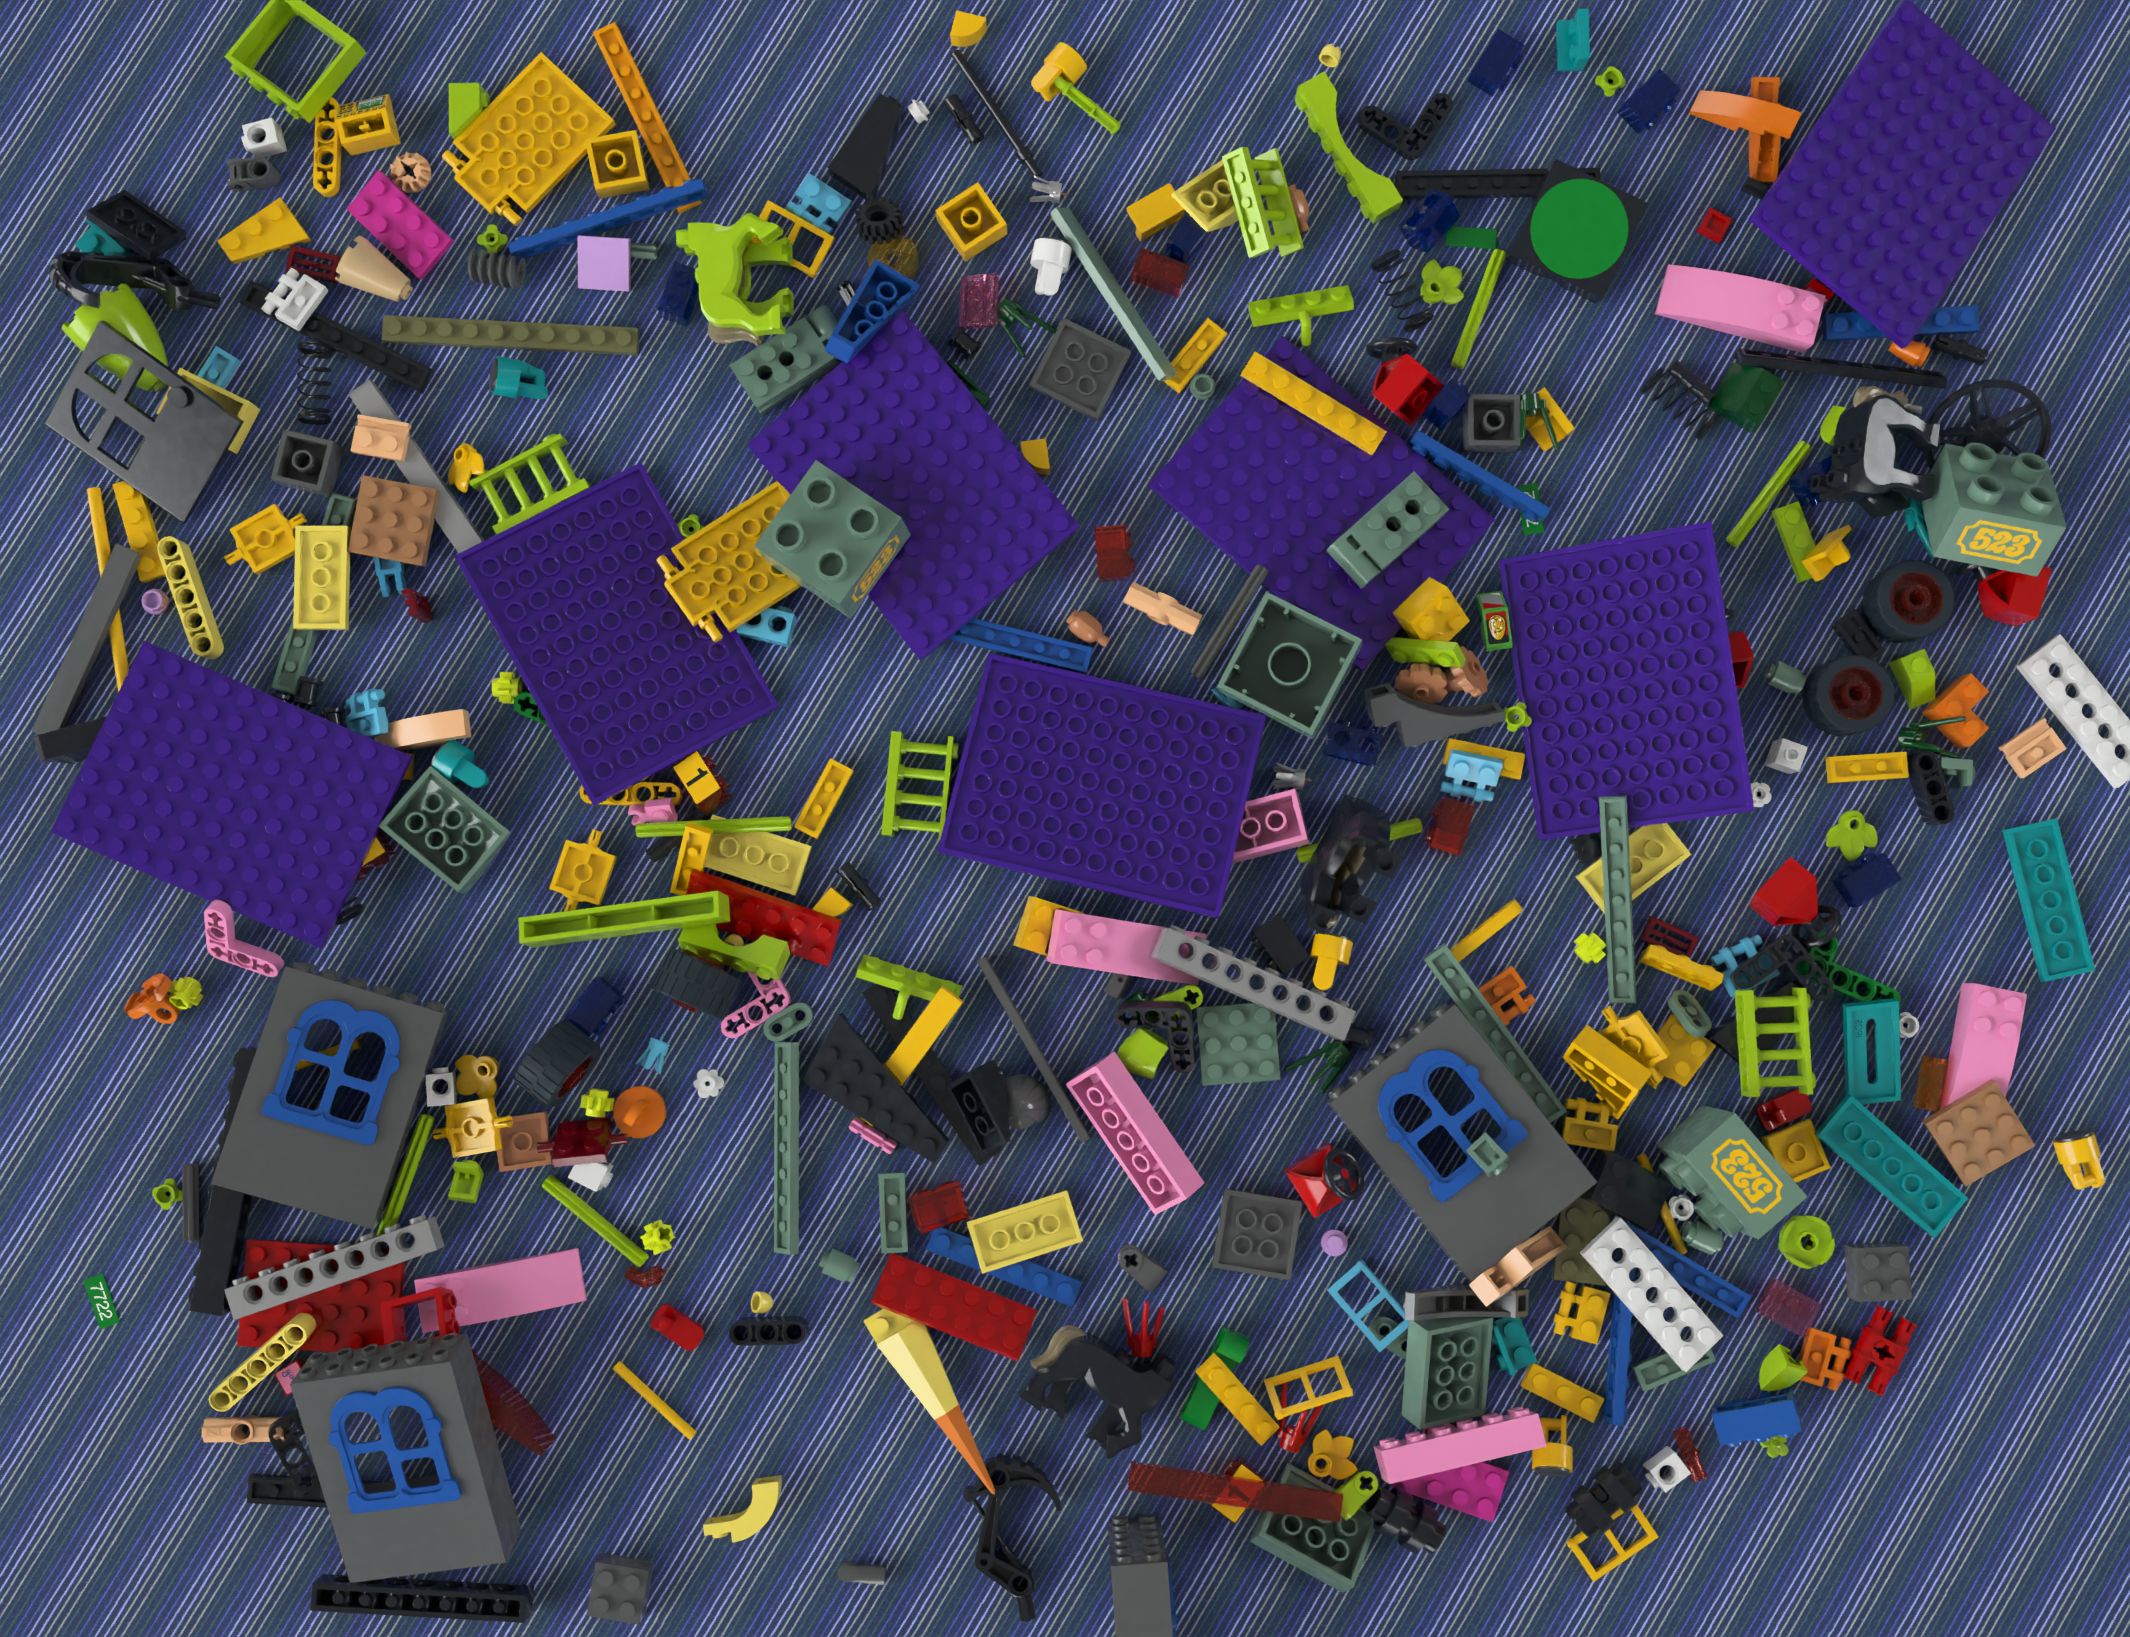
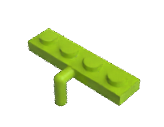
M1348 285L1248 302V311L1253 327L1300 319L1301 344L1303 346L1311 344L1310 317L1354 310V301Z
M867 955L863 956L856 973L857 978L899 991L893 1012V1018L897 1020L903 1018L909 995L931 1001L939 989L944 986L959 998L963 988L962 985L955 984L952 981L936 978L927 973L917 972L902 965H895Z

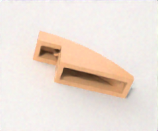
M459 709L388 723L389 733L376 736L374 739L399 751L441 746L449 740L471 737L469 712Z
M1549 1226L1516 1246L1496 1265L1479 1275L1469 1286L1487 1307L1566 1249L1567 1246Z

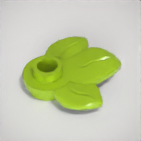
M1434 259L1425 265L1421 273L1424 282L1421 285L1420 291L1421 295H1424L1422 299L1426 303L1435 304L1442 301L1453 305L1464 298V294L1457 288L1462 280V271L1459 268L1446 266L1442 269Z
M1848 810L1841 814L1838 824L1831 827L1826 835V846H1840L1843 856L1850 862L1862 854L1864 846L1873 848L1876 847L1878 842L1875 828L1865 823L1864 816L1856 810ZM1856 820L1855 825L1850 828V822Z

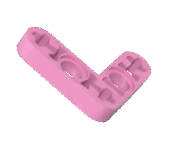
M213 900L204 911L208 952L219 960L268 977L277 976L284 967V960L274 952L235 939L234 915L231 907L221 900Z
M747 971L761 996L725 1017L721 1023L722 1033L728 1038L740 1037L765 1022L771 1016L787 1008L791 997L781 979H772L769 984L763 985L759 982L758 976L755 973ZM774 993L778 995L783 994L785 997L782 1000L783 1005L780 1007L779 1004H775L769 1007L773 1011L769 1014L767 1006L762 1000L766 999V1003H769L775 999ZM754 1005L761 1007L763 1010L762 1018L757 1021L749 1016V1010ZM743 1012L744 1018L750 1026L746 1027V1023H743L737 1027V1033L728 1031L727 1027L730 1026L729 1020L731 1019L733 1022L741 1020L742 1017L739 1014Z

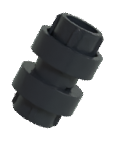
M1616 1462L1609 1469L1603 1465L1592 1475L1597 1483L1589 1490L1583 1485L1578 1487L1571 1494L1574 1500L1565 1507V1512L1587 1537H1591L1599 1529L1604 1534L1615 1525V1521L1610 1516L1619 1508L1627 1514L1638 1504L1634 1498L1643 1491V1487L1621 1462Z
M1379 1486L1370 1497L1365 1510L1366 1515L1374 1519V1529L1388 1538L1398 1534L1399 1545L1414 1554L1422 1549L1429 1554L1434 1553L1440 1546L1446 1532V1526L1437 1521V1510L1424 1502H1419L1413 1506V1496L1398 1486L1390 1491Z

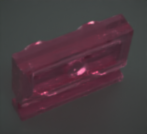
M991 273V275L981 274L961 277L959 327H964L965 329L986 328V326L996 327L998 275Z
M1771 1278L1760 1300L1761 1303L1755 1309V1312L1805 1338L1806 1332L1811 1327L1822 1304L1777 1279Z

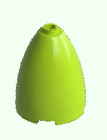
M120 284L117 287L119 290L115 292H108V290L101 292L100 308L83 304L74 312L75 316L71 324L67 321L62 326L63 332L81 351H84L99 321L104 320L168 366L159 333L148 312L127 284ZM109 354L99 359L96 363L109 373L123 380L133 360L124 355ZM144 369L136 384L138 388L147 391L155 390L156 392L161 391L167 386L166 383L146 369Z

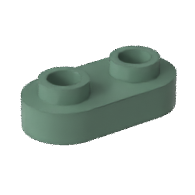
M1685 990L1674 991L1668 999L1669 1008L1688 1034L1699 1038L1704 1037L1712 1027L1710 1018L1692 994Z
M798 1002L766 1020L763 1027L765 1036L771 1041L779 1042L804 1029L813 1020L812 1008L806 1003ZM799 1010L805 1013L803 1020H798L796 1017V1013ZM776 1023L782 1026L780 1033H776L773 1029Z
M1379 1315L1371 1321L1369 1329L1381 1341L1399 1324L1388 1316ZM1382 1326L1388 1327L1387 1334H1380ZM1406 1329L1386 1347L1402 1359H1406V1350H1403L1401 1345L1407 1341L1408 1330Z

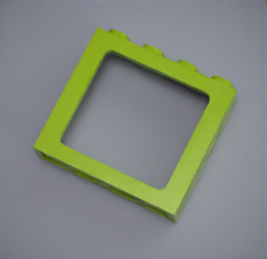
M270 0L224 57L232 64L230 69L243 79L247 76L250 79L248 83L259 92L267 91L268 94L266 96L276 105L280 106L283 103L287 106L285 110L297 120L301 117L310 124L367 52L354 38L302 0ZM294 16L302 17L343 47L342 51L300 102L296 101L254 69L257 61Z

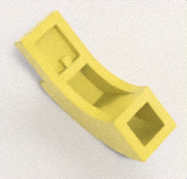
M782 1475L755 1479L752 1484L753 1495L750 1506L737 1514L707 1518L703 1524L704 1536L712 1535L713 1538H721L727 1536L728 1532H731L732 1543L747 1539L757 1533L768 1522L778 1504L782 1489Z

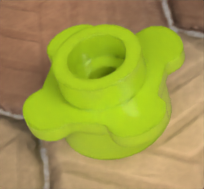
M1610 66L1603 75L1596 77L1595 84L1601 86L1605 96L1612 97L1618 88L1625 86L1626 80L1618 69Z
M491 224L487 226V231L483 235L477 237V242L479 245L486 247L489 254L492 252L497 254L507 244L508 237L505 234H501L496 225Z
M691 514L682 522L677 523L684 539L704 528L699 523V517L695 514ZM691 527L694 528L692 532L689 531V528Z
M1518 702L1516 706L1503 709L1509 731L1516 732L1519 727L1531 725L1532 718L1527 715L1526 704ZM1519 715V719L1516 720L1514 716Z
M173 1178L166 1179L163 1185L155 1187L152 1191L155 1201L164 1210L171 1209L172 1204L182 1200V1190L177 1188L176 1181Z

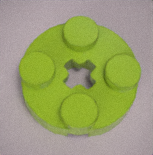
M1807 1214L1794 1215L1783 1225L1780 1231L1778 1248L1790 1263L1809 1269L1823 1265L1830 1259L1834 1251L1835 1242L1829 1230L1830 1227L1822 1219ZM1809 1234V1240L1812 1241V1245H1806L1803 1248L1801 1239Z

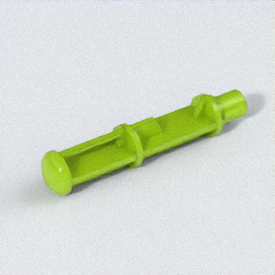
M1060 75L1053 84L1061 90L1063 96L1066 95L1088 113L1089 117H1093L1109 130L1110 134H1115L1120 129V121L1115 120L1098 106V103L1093 102L1073 86L1072 82H1067Z

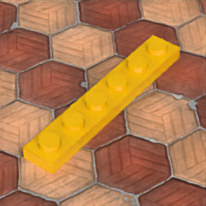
M1257 352L1253 353L1240 375L1370 455L1374 454L1387 432Z

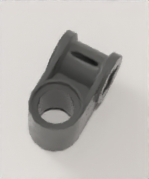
M263 157L232 158L226 161V166L229 168L230 181H228L227 185L231 190L249 191L251 189L272 188L280 181L279 170ZM267 169L266 173L261 176V173Z
M1133 1244L1124 1245L1118 1252L1121 1268L1151 1293L1168 1272L1159 1262L1146 1255ZM1134 1253L1136 1261H1128L1126 1263L1125 1255L1131 1256Z

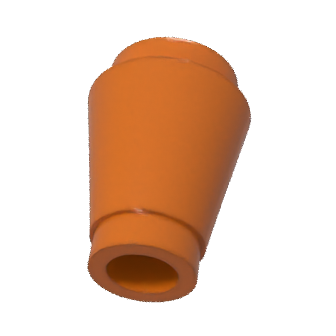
M1911 340L1907 347L1901 349L1892 341L1888 351L1910 366L1914 367L1916 365L1921 368L1931 348L1926 347V343Z

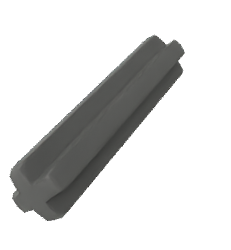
M188 1163L182 1166L183 1241L194 1242L200 1239L199 1165L197 1163Z

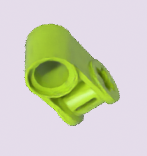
M1190 984L1175 991L1165 993L1152 1001H1180L1188 1004L1191 1010L1201 1005L1203 994L1198 986ZM1190 989L1193 993L1198 992L1199 994L1196 997V1002L1193 1004L1190 1000H1184V997L1187 996L1186 991ZM1175 1012L1178 1017L1181 1016L1180 1012Z
M1357 1472L1333 1492L1327 1500L1345 1520H1348L1376 1492L1378 1479L1372 1472ZM1360 1478L1369 1479L1367 1483L1369 1489H1360L1359 1486L1362 1484L1359 1480Z

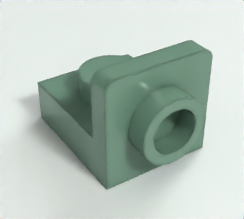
M1938 758L1943 775L1956 776V787L1972 785L1976 775L1973 760Z
M1486 1132L1466 1150L1489 1178L1493 1174L1498 1177L1508 1168L1506 1163L1509 1160L1508 1155Z

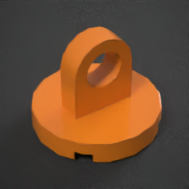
M158 973L146 980L141 986L144 989L140 993H133L124 1008L125 1013L132 1019H138L145 1014H149L160 1023H173L181 1009L172 1005L169 1000L170 996L167 992L172 984L171 979L163 973ZM160 1008L167 1009L168 1011H170V1013H166L162 1011Z
M634 1086L625 1090L617 1098L613 1107V1118L617 1127L632 1138H645L655 1134L663 1126L666 1119V1106L663 1097L655 1089L648 1086Z

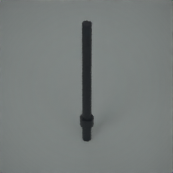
M959 49L955 50L951 54L952 58L1017 152L1016 157L1020 163L1025 164L1032 176L1040 177L1043 172L1033 159L1034 154L1028 146H1024Z

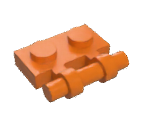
M1509 966L1478 988L1505 1026L1509 1025V1021L1520 1013L1523 1015L1528 1012L1529 1007L1536 1003L1531 994L1523 999L1519 993L1526 989L1527 986L1513 966ZM1511 999L1514 1005L1503 1012L1500 1006Z
M1808 1326L1798 1358V1362L1801 1360L1808 1372L1800 1380L1822 1387L1824 1379L1827 1377L1829 1378L1827 1388L1838 1391L1840 1382L1844 1380L1845 1374L1843 1370L1846 1359H1850L1852 1351L1849 1349L1852 1340L1841 1337L1839 1346H1834L1836 1335ZM1831 1354H1834L1836 1356L1833 1367L1828 1369Z

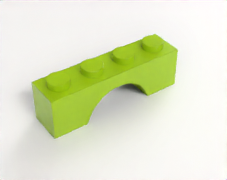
M716 924L683 928L678 938L683 953L695 958L697 956L705 958L715 965H729L739 972L749 971L766 980L770 978L779 980L790 956L788 942L762 935L755 942L745 946L726 944L718 937Z

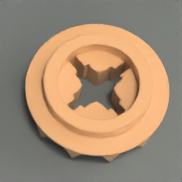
M406 152L402 156H396V161L390 164L391 174L389 175L392 182L403 192H419L428 185L431 179V167L428 161L417 152ZM405 166L413 169L416 179L406 175Z

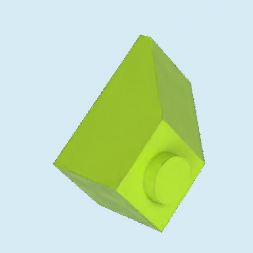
M449 83V134L454 140L490 104L489 94L485 92L480 83Z
M1925 649L1889 662L1910 710L1935 700V671Z

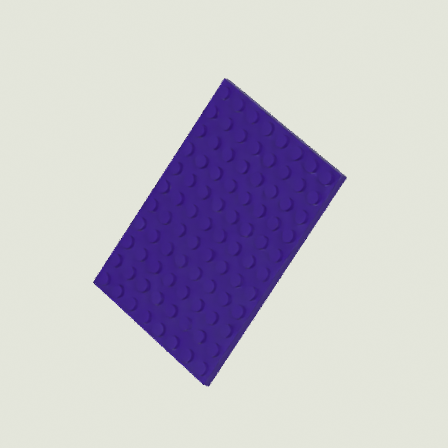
M1902 0L1748 220L1902 349L1907 347L2056 128L1910 0Z
M903 310L884 325L848 364L844 361L840 363L747 444L772 477L790 495L817 460L902 517L911 535L868 596L921 661L1081 528Z
M1282 336L1264 357L1387 431L1374 454H1368L1244 378L1151 480L1148 487L1249 575L1258 564L1267 568L1269 573L1261 586L1269 593L1362 639V647L1352 664L1362 672L1401 628L1393 612L1429 577L1441 582L1495 519ZM1415 471L1449 508V511L1369 584L1361 589L1326 550ZM1405 507L1409 514L1414 515L1412 509ZM1386 524L1390 531L1396 532L1392 525Z
M641 462L454 556L593 806L602 803L779 708L777 701L736 629L729 632L717 614H712L711 616L715 620L714 624L723 636L720 641L714 642L708 632L702 630L699 624L692 625L664 586L667 580L664 577L665 572L656 560L660 556L665 555L673 567H677L680 572L684 570L672 553L671 548L685 539Z
M1711 521L1499 560L1503 594L1509 613L1512 637L1511 651L1518 700L1526 704L1527 715L1532 718L1531 725L1528 727L1522 726L1538 840L1601 832L1600 796L1627 795L1628 828L1755 811Z
M143 641L50 833L211 902L213 900H221L227 903L232 911L314 946L324 948L380 829L378 825L384 820L413 757Z
M988 653L937 852L1219 919L1267 715Z

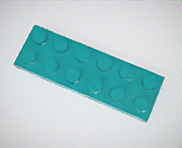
M2049 819L2002 830L2040 982L2096 971L2058 819Z
M1847 1094L1814 1133L1816 1137L1933 1238L1937 1237L1968 1200L1967 1196L1852 1095Z

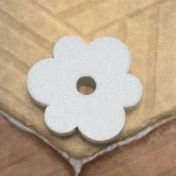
M702 1069L698 1071L697 1080L694 1081L693 1085L698 1089V1095L701 1098H707L709 1095L715 1097L719 1093L718 1089L724 1086V1080L718 1076L716 1070L708 1071Z

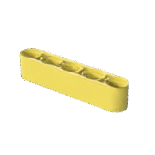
M170 536L164 537L158 542L157 551L190 647L199 656L216 659L223 653L224 645L191 549L181 540ZM177 545V552L171 556V549ZM185 569V576L179 579V573ZM194 593L193 601L188 604L187 598L189 594ZM202 617V624L196 628V620ZM210 640L211 646L205 652L204 644Z
M307 1313L296 1315L229 1374L211 1393L209 1397L211 1407L220 1412L229 1410L296 1351L316 1328V1321L313 1316Z

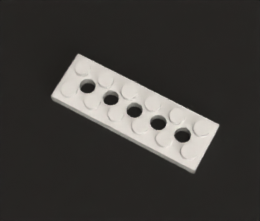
M2061 634L2056 635L2016 666V668L2112 787L2119 788L2130 779V720ZM2051 664L2059 667L2060 673L2057 678L2053 677L2049 672ZM2068 684L2073 685L2076 689V695L2073 698L2066 694L2065 689ZM2085 704L2089 705L2092 709L2090 718H2086L2082 714V707ZM2100 725H2105L2108 728L2109 734L2107 738H2102L2099 735L2098 729ZM2117 745H2121L2125 750V755L2122 759L2115 755Z
M1617 1216L1580 1251V1254L1681 1370L1687 1372L1723 1337V1334L1622 1218ZM1616 1248H1621L1623 1257L1620 1261L1614 1262L1612 1252ZM1637 1267L1640 1271V1276L1636 1281L1632 1282L1629 1278V1272ZM1655 1287L1657 1296L1654 1300L1648 1301L1646 1292L1649 1288ZM1672 1307L1674 1316L1672 1319L1665 1321L1663 1312L1666 1308ZM1689 1326L1691 1335L1687 1340H1682L1680 1332L1684 1327Z

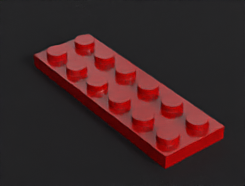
M696 869L692 871L686 895L719 891L729 896L730 922L716 923L718 929L753 941L758 940L762 935L788 942L790 954L829 966L840 930L841 919Z
M890 1253L871 1300L873 1305L1017 1362L1020 1359L1037 1312L1036 1309L894 1253Z

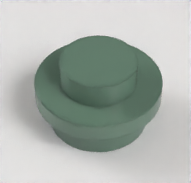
M1198 374L1190 382V392L1197 399H1208L1215 391V382L1207 374Z

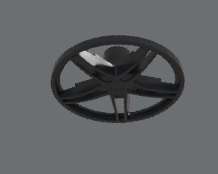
M2004 379L1982 380L1958 389L1937 407L1928 422L1937 424L1947 408L1964 395L1969 394L1971 418L1967 421L1966 426L1946 428V430L1939 431V437L1964 436V440H1938V445L1966 446L1969 443H1981L1993 449L1997 454H2002L2000 451L2006 447L2018 456L2022 453L2021 450L2010 442L2006 436L2038 414L2041 421V437L2034 454L2044 458L2051 439L2050 416L2041 399L2028 387ZM1998 387L2014 390L2024 395L2031 402L2020 408L2016 407L1994 419L1985 388ZM1976 390L1981 392L1986 415H1979ZM2036 408L2035 411H2033L2026 417H2022L2021 419H2019L2018 421H2016L2015 423L2011 424L2006 428L2005 424L2019 418L2020 416ZM1932 450L1925 452L1924 456L1929 469L1932 470L1935 459Z

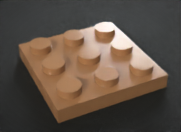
M362 475L348 552L426 567L440 491Z
M1992 1079L1922 1120L1965 1187L2035 1147V1144L1997 1083Z

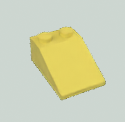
M1223 160L1174 191L1171 195L1206 232L1231 226L1239 220Z
M179 368L177 373L244 421L228 448L229 451L238 454L261 409L250 401ZM168 391L156 412L158 415L167 400Z

